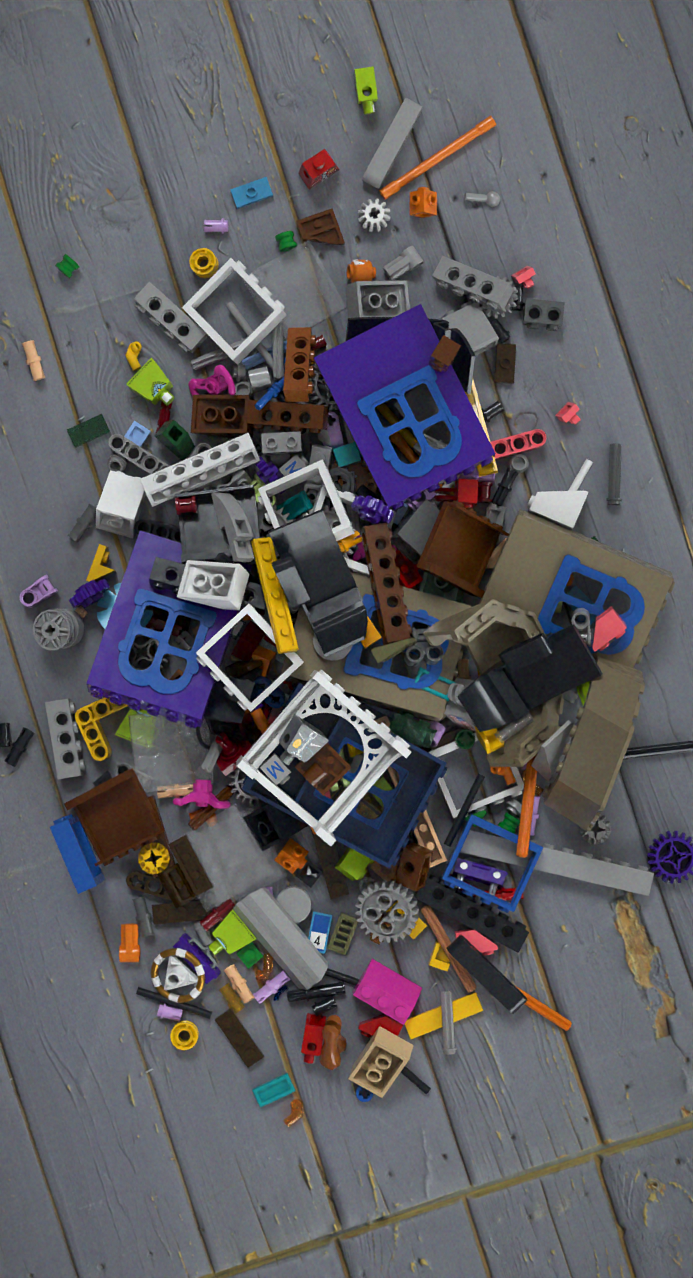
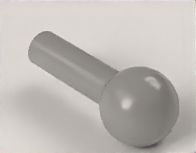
M494 191L487 194L465 192L464 200L486 202L488 206L495 207L500 202V196Z

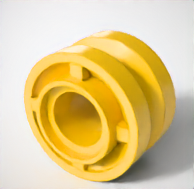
M200 248L195 250L190 256V267L198 277L210 278L218 271L219 262L211 250ZM203 260H208V264L205 267H200V263Z
M188 1020L176 1023L170 1034L172 1044L180 1050L191 1049L199 1037L197 1026ZM185 1030L189 1032L190 1038L183 1040L179 1033Z

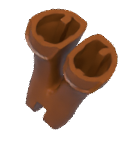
M337 1015L329 1016L325 1021L326 1026L322 1029L324 1042L319 1061L325 1068L330 1070L340 1066V1053L345 1051L347 1047L346 1038L341 1035L342 1022Z

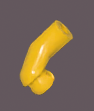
M137 341L129 345L125 354L133 371L141 368L137 358L142 346Z

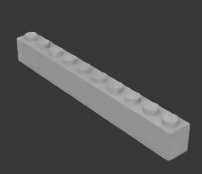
M471 827L460 852L526 867L533 851L528 849V855L525 858L518 857L516 855V843L497 836V834L488 830L484 833L479 832L478 827ZM543 843V850L534 867L535 870L646 896L650 894L654 873L649 871V867L638 865V868L630 867L631 863L619 861V864L611 862V858L600 856L599 860L592 858L593 854L581 852V855L573 854L574 850L562 847V851L554 849L555 845Z

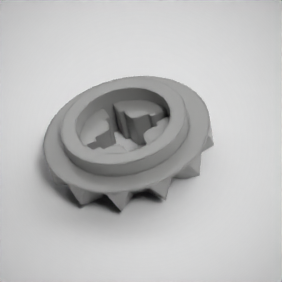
M601 814L597 824L598 827L604 830L598 831L595 837L592 830L587 831L580 827L582 838L590 844H602L609 838L611 833L610 822Z

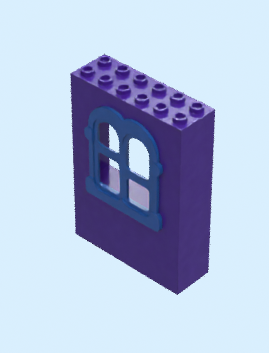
M421 304L314 357L315 363L386 506H389V509L393 508L394 511L404 506L403 502L409 499L411 502H414L422 497V493L426 491L432 493L438 490L439 485L444 482L450 484L456 481L457 476L462 473L466 476L474 472L475 467L480 464L484 467L492 463L496 454L452 365L449 366L446 372L443 370L438 372L431 367L430 357L440 341ZM425 383L439 412L418 422L404 393ZM395 398L398 400L405 418L384 428L375 412V407ZM440 421H444L450 431L451 441L443 449H434L426 441L423 430ZM405 427H411L421 447L419 460L412 464H405L400 461L389 440L391 434Z
M139 531L86 683L88 692L91 693L92 697L98 699L105 697L110 699L111 703L117 705L124 703L129 705L130 709L136 711L143 709L152 716L158 717L162 715L168 721L175 723L181 721L187 727L201 728L216 680L210 674L212 670L207 665L205 667L202 666L196 659L198 657L196 652L240 611L220 609L180 599L177 597V594L171 592L172 590L153 588L149 584V578L155 558L159 557L182 563L181 543ZM237 562L252 573V565ZM169 574L166 576V579L169 581H173L177 578L173 574ZM150 605L169 612L165 628L162 632H157L140 625L146 606ZM178 615L200 622L193 647L190 651L168 644ZM235 625L205 652L219 669H221ZM136 635H143L159 641L151 666L145 670H136L129 664V654ZM165 654H171L187 660L185 671L179 679L168 680L162 676L160 665Z

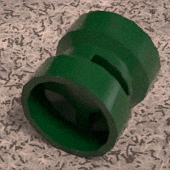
M461 730L455 735V743L461 749H469L475 744V735L470 730Z

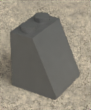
M427 499L415 504L392 531L391 544L414 565L419 562L440 512L437 509L438 506L433 501Z

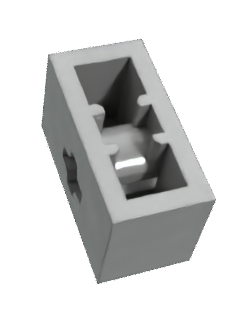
M300 431L261 434L263 456L302 454Z

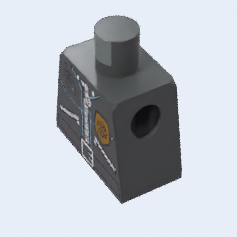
M294 714L279 739V743L285 749L279 758L287 765L295 757L303 762H307L329 740L319 729Z

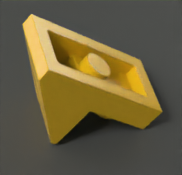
M99 544L86 581H98L116 572L113 569L102 566L103 562L107 563L110 555L108 547Z

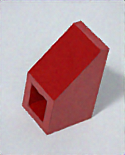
M382 1014L359 1022L358 1029L361 1030L360 1033L369 1038L371 1035H374L379 1026L398 1036L403 1024L386 1014Z

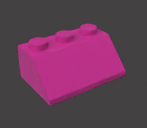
M372 958L352 993L353 996L404 1025L414 1009L422 987Z

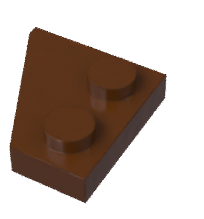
M333 208L296 221L303 241L345 245Z

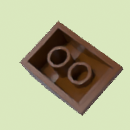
M193 395L191 433L237 438L249 433L250 438H253L254 428L252 424L247 423L248 401L254 399L250 395Z

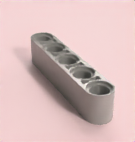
M405 98L371 160L362 181L377 189L381 188L418 120L423 106Z

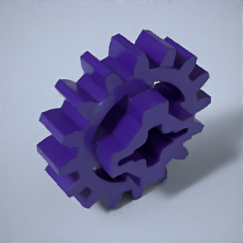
M260 457V461L255 463L260 469L256 474L266 485L284 477L272 461L266 463Z
M361 495L359 497L356 496L351 505L352 510L357 511L356 514H359L362 520L369 521L375 525L379 524V522L390 524L394 516L393 510L389 509V506H385L386 503L372 496H366V498Z
M106 579L100 580L97 583L95 580H91L80 586L69 602L73 608L80 607L81 605L86 608L104 597L103 593L110 586Z

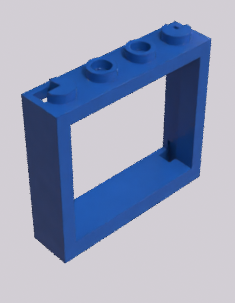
M70 814L53 821L54 825L50 829L77 893L79 894L102 883L105 877L100 865L96 867L94 865L98 861L78 816L73 817Z
M470 814L441 878L445 880V885L451 888L458 886L462 888V893L471 897L473 894L480 896V901L488 905L493 902L498 905L497 909L508 913L510 910L514 912L543 847L529 841V850L533 852L510 903L450 876L473 824L516 844L518 843V835Z

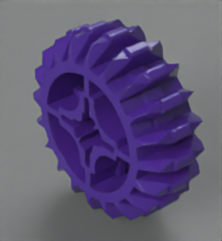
M666 831V838L663 834H659L661 841L659 842L654 838L653 842L657 845L655 847L649 845V848L654 850L653 853H647V856L653 857L652 860L647 861L648 864H654L650 870L652 872L658 870L655 874L657 878L663 874L662 881L664 882L669 877V883L673 884L675 878L678 883H681V876L688 880L687 873L693 875L691 870L693 867V843L689 844L692 841V837L689 836L685 839L686 834L683 832L678 837V831H674L673 836H671L670 831ZM673 841H679L684 844L687 851H677ZM667 843L666 854L659 857L661 848ZM673 851L674 854L680 855L675 858V863L673 862V860L667 859L672 856ZM689 857L686 866L680 871L681 861ZM669 862L674 873L666 872L660 863Z

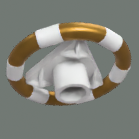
M171 948L159 953L154 959L151 967V979L154 987L162 996L177 1003H184L195 999L202 992L205 984V972L200 961L192 953L180 948ZM176 956L188 959L194 965L197 976ZM169 957L165 986L163 987L158 976V968L165 958ZM197 983L196 987L187 995H177L167 991Z

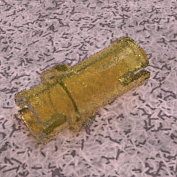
M230 983L219 989L229 1003L228 1007L232 1008L235 1014L246 1007L241 1002V997H238L232 989Z

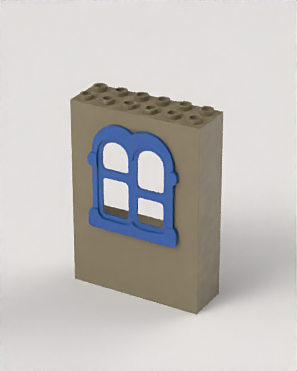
M519 509L479 604L489 599H494L503 604H510L519 607V609L534 612L547 637L563 629V627L551 621L560 601L578 608H585L590 614L599 616L605 611L603 604L610 589H619L627 593L631 599L629 610L624 614H619L627 626L626 632L602 651L598 649L595 652L592 646L588 647L595 661L597 656L634 668L635 663L639 664L642 658V647L647 646L649 643L651 628L655 629L659 618L657 616L659 610L663 611L666 605L667 592H672L675 582H673L674 579L670 571ZM572 572H578L603 584L594 604H589L564 592ZM582 614L577 618V621L581 623L586 620V617Z
M351 572L363 598L362 602L366 608L367 616L371 619L372 612L376 610L370 577ZM383 581V585L386 588H391V583ZM403 587L404 597L402 599L403 604L408 609L407 624H410L411 627L413 622L432 626L440 620L472 607ZM387 599L388 606L395 607V602L392 599ZM300 607L293 628L299 648L295 653L304 663L284 681L294 684L300 682L305 685L311 679L310 675L314 670L318 672L323 670L332 678L330 682L333 685L337 683L345 690L343 694L346 697L350 698L353 696L358 702L422 720L439 722L446 717L444 712L446 711L447 700L421 688L429 687L447 695L450 684L438 680V678L442 676L451 681L456 679L458 668L455 667L458 661H461L463 655L462 644L445 640L440 645L444 651L442 659L436 665L426 663V671L430 672L429 675L425 673L415 683L416 679L390 672L393 657L383 662L381 669L360 664L359 660L363 649L361 642L353 644L350 652L343 659L331 661L322 658L316 653L313 645L315 632L303 607ZM382 638L375 643L383 645ZM429 651L431 658H438L437 652ZM286 655L280 675L293 664Z

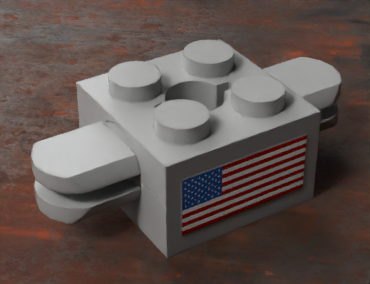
M456 678V683H452L448 689L449 701L444 714L460 729L475 731L474 722L457 697L474 680Z

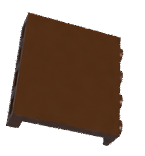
M453 500L452 503L444 501L416 567L469 595L482 598L485 591L478 588L499 536H508L509 533L502 530L503 526L489 523V518L481 515L477 516L475 510L463 508L464 504Z
M133 768L64 803L67 811L74 808L100 860L94 864L95 867L102 863L106 866L114 862L113 857L118 856L120 859L130 854L128 850L131 848L136 851L144 847L143 842L147 840L149 844L158 840V835L164 832Z

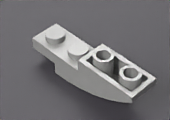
M313 444L309 465L323 459L330 471L333 448ZM320 474L308 479L304 486V490L313 507L319 489L325 485Z
M213 492L211 496L220 529L226 530L233 561L251 562L254 559L250 540L254 536L242 507L230 493Z

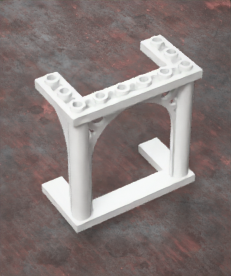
M314 670L310 675L311 679L245 756L241 755L238 758L236 765L252 780L255 778L310 825L320 838L332 846L336 841L332 832L386 769L400 756L407 758L411 751L408 749L410 745L398 735L394 738L389 733L391 729L383 722L379 725L374 721L376 716L368 709L365 712L358 706L361 703L353 696L350 698L346 697L343 694L345 690L339 684L333 685L330 682L332 678L323 670L319 672ZM322 694H328L331 701L328 708H323L320 705ZM335 698L337 699V705L342 706L341 710L334 708ZM313 699H315V705L317 706L314 710L309 708L313 704ZM316 713H332L341 716L356 728L363 743L364 758L359 773L319 821L257 769L279 744V739L294 714L302 719ZM351 716H356V720L351 721ZM369 728L367 731L376 732L377 734L366 736L364 729ZM378 738L382 741V746L378 749H371L368 747V741ZM369 753L378 754L377 757L373 756L371 761L368 758Z

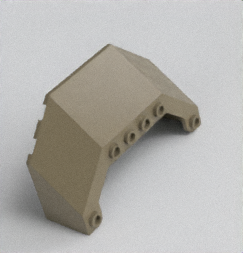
M489 599L440 620L423 632L428 643L432 646H439L445 640L465 645L480 675L501 661L498 655L505 649L544 633L534 612L525 611L510 604H503L494 599ZM562 694L529 710V713L519 719L497 728V732L504 742V747L489 754L486 753V758L491 767H523L538 753L541 745L560 728L558 726L559 714H562L564 705Z
M599 656L596 658V663L603 674L590 681L583 708L579 707L576 718L578 722L570 730L569 736L572 738L570 743H566L562 755L565 756L563 762L559 761L556 773L558 775L553 784L550 783L549 786H545L542 797H545V805L587 831H591L593 826L591 822L596 823L600 816L598 811H603L607 804L635 727L632 720L633 717L637 718L641 705L639 703V694H643L645 689L642 671Z

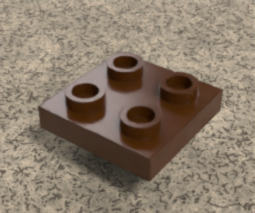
M328 743L307 762L300 760L294 766L322 795L352 768Z

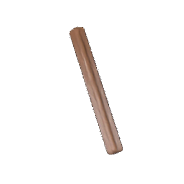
M428 904L423 906L421 911L465 989L468 993L474 991L476 985L469 972L446 949L451 944V941L433 909Z

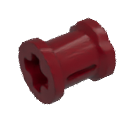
M478 482L477 503L492 502V499H490V488L493 486V483Z
M196 496L187 499L175 498L177 515L185 512L197 513Z

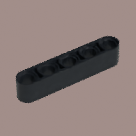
M460 934L446 948L512 1014L528 1001L524 994L463 935Z

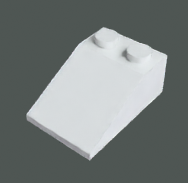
M187 560L177 597L220 609L240 611L249 573L240 564Z

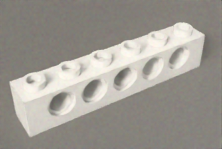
M246 433L143 477L140 480L153 507L174 498L175 494H180L182 491H191L260 461L249 433Z

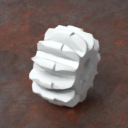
M368 199V205L365 203L361 204L363 210H358V214L361 216L358 218V221L364 222L362 226L364 229L370 226L369 231L373 232V227H376V230L379 232L381 231L380 225L385 228L387 227L385 221H390V216L387 215L390 213V209L385 208V202L379 205V199H376L373 204L372 200ZM372 212H375V215L378 213L376 219H373V216L371 217Z

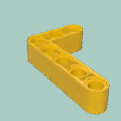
M104 697L77 710L75 720L93 759L97 761L106 760L112 754L111 746L99 720L129 705H117ZM101 703H104L107 706V711L105 713H101L99 711V705ZM83 711L89 713L90 717L87 722L81 717ZM91 729H95L97 731L98 735L96 739H92L90 737L89 733ZM100 746L106 751L104 757L98 755L97 750Z

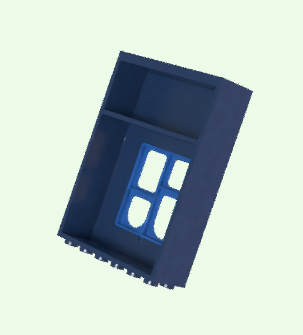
M297 682L282 711L305 686L304 684ZM321 695L320 705L323 708H328L331 700ZM315 699L312 701L313 704L309 706L312 710L317 708ZM337 702L334 704L336 710H341V705L338 706ZM316 713L303 718L329 740L327 743L338 754L343 745L347 743L364 752L360 734L345 718L332 713ZM351 716V721H355L356 716ZM369 728L364 729L366 736L377 734L376 732L367 731ZM389 732L394 738L397 736L396 734ZM378 738L368 741V747L371 749H378L382 746V741ZM405 739L403 740L410 745L408 749L411 751V754L407 758L400 756L390 765L399 774L398 785L389 791L382 790L374 785L368 790V792L382 800L384 805L383 813L376 819L365 818L356 813L358 802L332 832L337 841L389 869L391 865H396L400 857L398 852L401 847L405 848L409 841L407 836L410 830L414 831L419 822L417 817L420 812L424 813L428 806L426 801L429 795H434L438 787L436 782L439 777L443 778L447 771V767H445L447 763ZM279 743L264 761L273 753L280 757L285 749ZM369 753V760L371 761L373 756L377 757L378 754ZM295 757L289 765L285 764L291 771L289 774L290 778L283 785L279 783L277 786L319 821L335 801L322 795L294 767L300 761V759ZM363 759L355 773L347 772L343 778L352 782L361 769ZM260 767L257 768V769H258L260 772H262L267 778H269V777L260 769ZM246 775L241 785L242 790L307 824L255 778L252 780Z

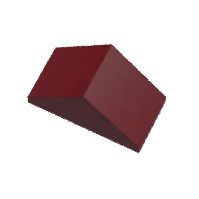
M250 621L241 634L232 655L242 661H250L252 653L259 646L266 633L256 623Z

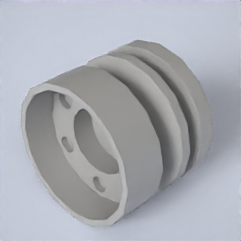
M70 608L43 611L36 617L33 624L35 641L46 650H60L73 647L81 641L84 634V624L81 616Z

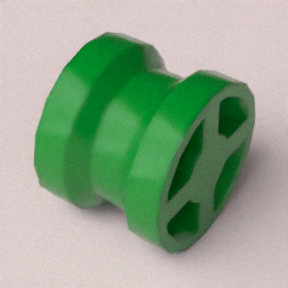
M293 231L282 232L275 236L276 241L279 242V252H287L298 247L293 239Z
M67 254L63 256L61 262H57L55 265L69 279L72 276V272L79 268V265Z
M506 812L504 820L499 822L498 826L515 834L516 828L520 826V821Z

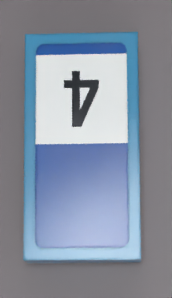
M313 911L308 939L320 953L325 954L332 915Z

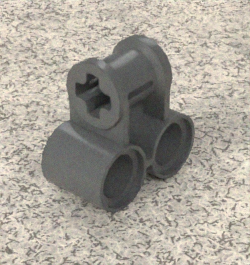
M411 628V638H415L416 643L405 652V663L414 667L423 658L429 665L439 663L444 654L443 648L440 645L432 646L428 643L423 634L427 629ZM429 651L437 652L438 658H431ZM409 653H417L418 660L411 659Z

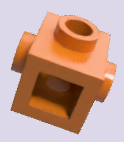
M419 187L417 191L410 192V215L419 218L437 215V192L430 191L428 187Z
M290 838L274 861L293 874L297 868L301 870L308 860L305 857L309 851Z

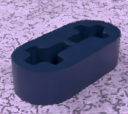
M258 676L254 680L258 689V696L273 683L269 678ZM259 684H265V688H258ZM277 687L263 701L272 708H280L284 704L285 693ZM273 696H274V697L279 696V697H280V698H279V701H278V700L273 701V700H272V699H273Z

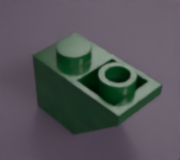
M175 420L166 421L155 434V437L181 461L185 460L195 448L188 432Z

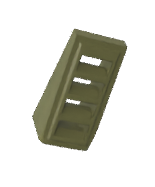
M409 638L371 649V652L378 663L386 662L415 644L416 639Z
M340 912L327 949L346 955L358 924L356 921L357 917ZM342 920L353 923L352 927L341 923ZM342 927L344 929L350 930V933L348 934L339 930V928ZM339 934L347 937V941L336 938V935ZM334 941L344 944V949L333 945Z

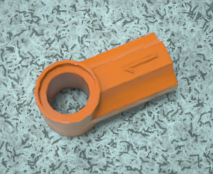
M121 924L119 962H140L138 924Z

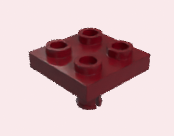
M220 733L223 740L218 735L215 738L216 743L222 748L216 764L222 773L227 776L237 768L236 761L241 755L245 756L251 749L252 744L249 740L243 741L228 738L225 733Z

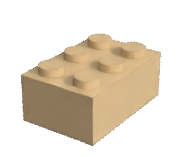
M379 1026L353 1064L348 1079L383 1098L409 1061L414 1045Z

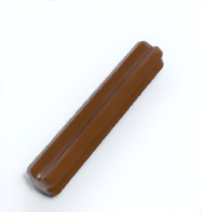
M227 785L216 795V798L219 801H227L234 794L231 792L233 788ZM208 804L207 807H204L189 821L188 825L194 831L197 830L218 808H213Z

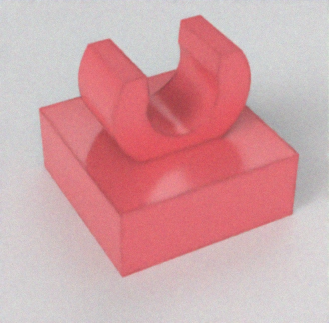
M526 266L511 275L515 283H522L524 288L529 289L534 286L530 277L536 273L532 267Z
M567 402L555 415L559 421L565 423L569 421L574 425L581 420L576 415L579 407L571 402Z

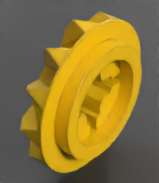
M159 843L146 844L138 854L139 865L142 870L149 874H158L164 871L169 864V852ZM151 850L155 856H162L156 860V867L152 861H146L151 857Z

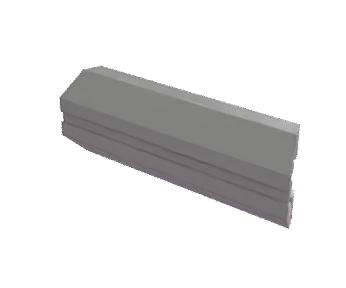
M261 888L247 895L233 908L235 913L299 989L308 990L314 984L321 981L328 968V962L267 888Z

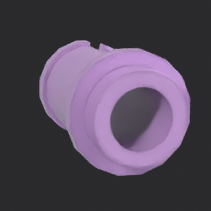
M224 218L221 220H204V225H212V227H204V232H222V234L228 232V220H224Z
M164 1003V1005H159L157 1016L160 1019L167 1018L180 1022L183 1010L168 1007Z

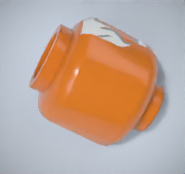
M355 259L347 266V279H350L351 283L356 281H372L376 277V268L373 267L370 260Z

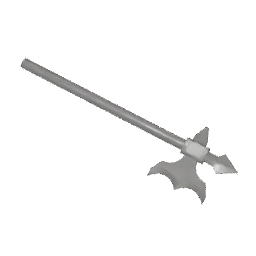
M232 301L226 305L249 337L254 331ZM260 342L256 348L273 371V358L262 342ZM308 413L305 414L303 422L306 424L310 421V415ZM289 415L284 416L286 422L290 421ZM309 429L301 434V442L304 445L305 454L309 451L312 443L309 438ZM321 430V434L318 433V440L331 446L328 430Z

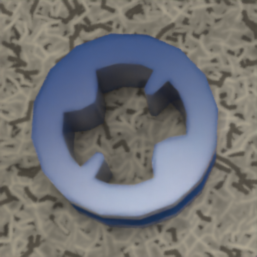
M358 1085L356 1088L357 1098L362 1102L370 1101L373 1093L370 1092V1095L367 1094L368 1097H363L362 1094H359L363 1087Z

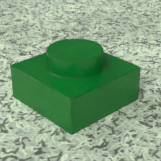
M253 942L245 945L236 953L248 969L264 957Z

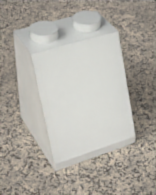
M110 470L96 508V528L129 538L134 537L135 524L139 520L146 496L140 480L141 477H132L120 471L114 472Z
M537 492L536 496H531L527 508L530 509L529 513L573 530L588 492Z

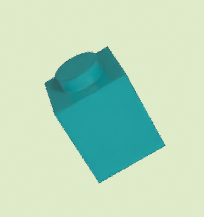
M355 442L333 449L337 466H340V468H346L361 462L360 457L362 456Z

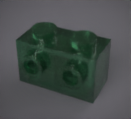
M403 711V713L395 712L389 726L390 732L420 747L426 748L430 747L437 732L436 729L430 727L431 723L422 719L418 721L414 719L413 714Z

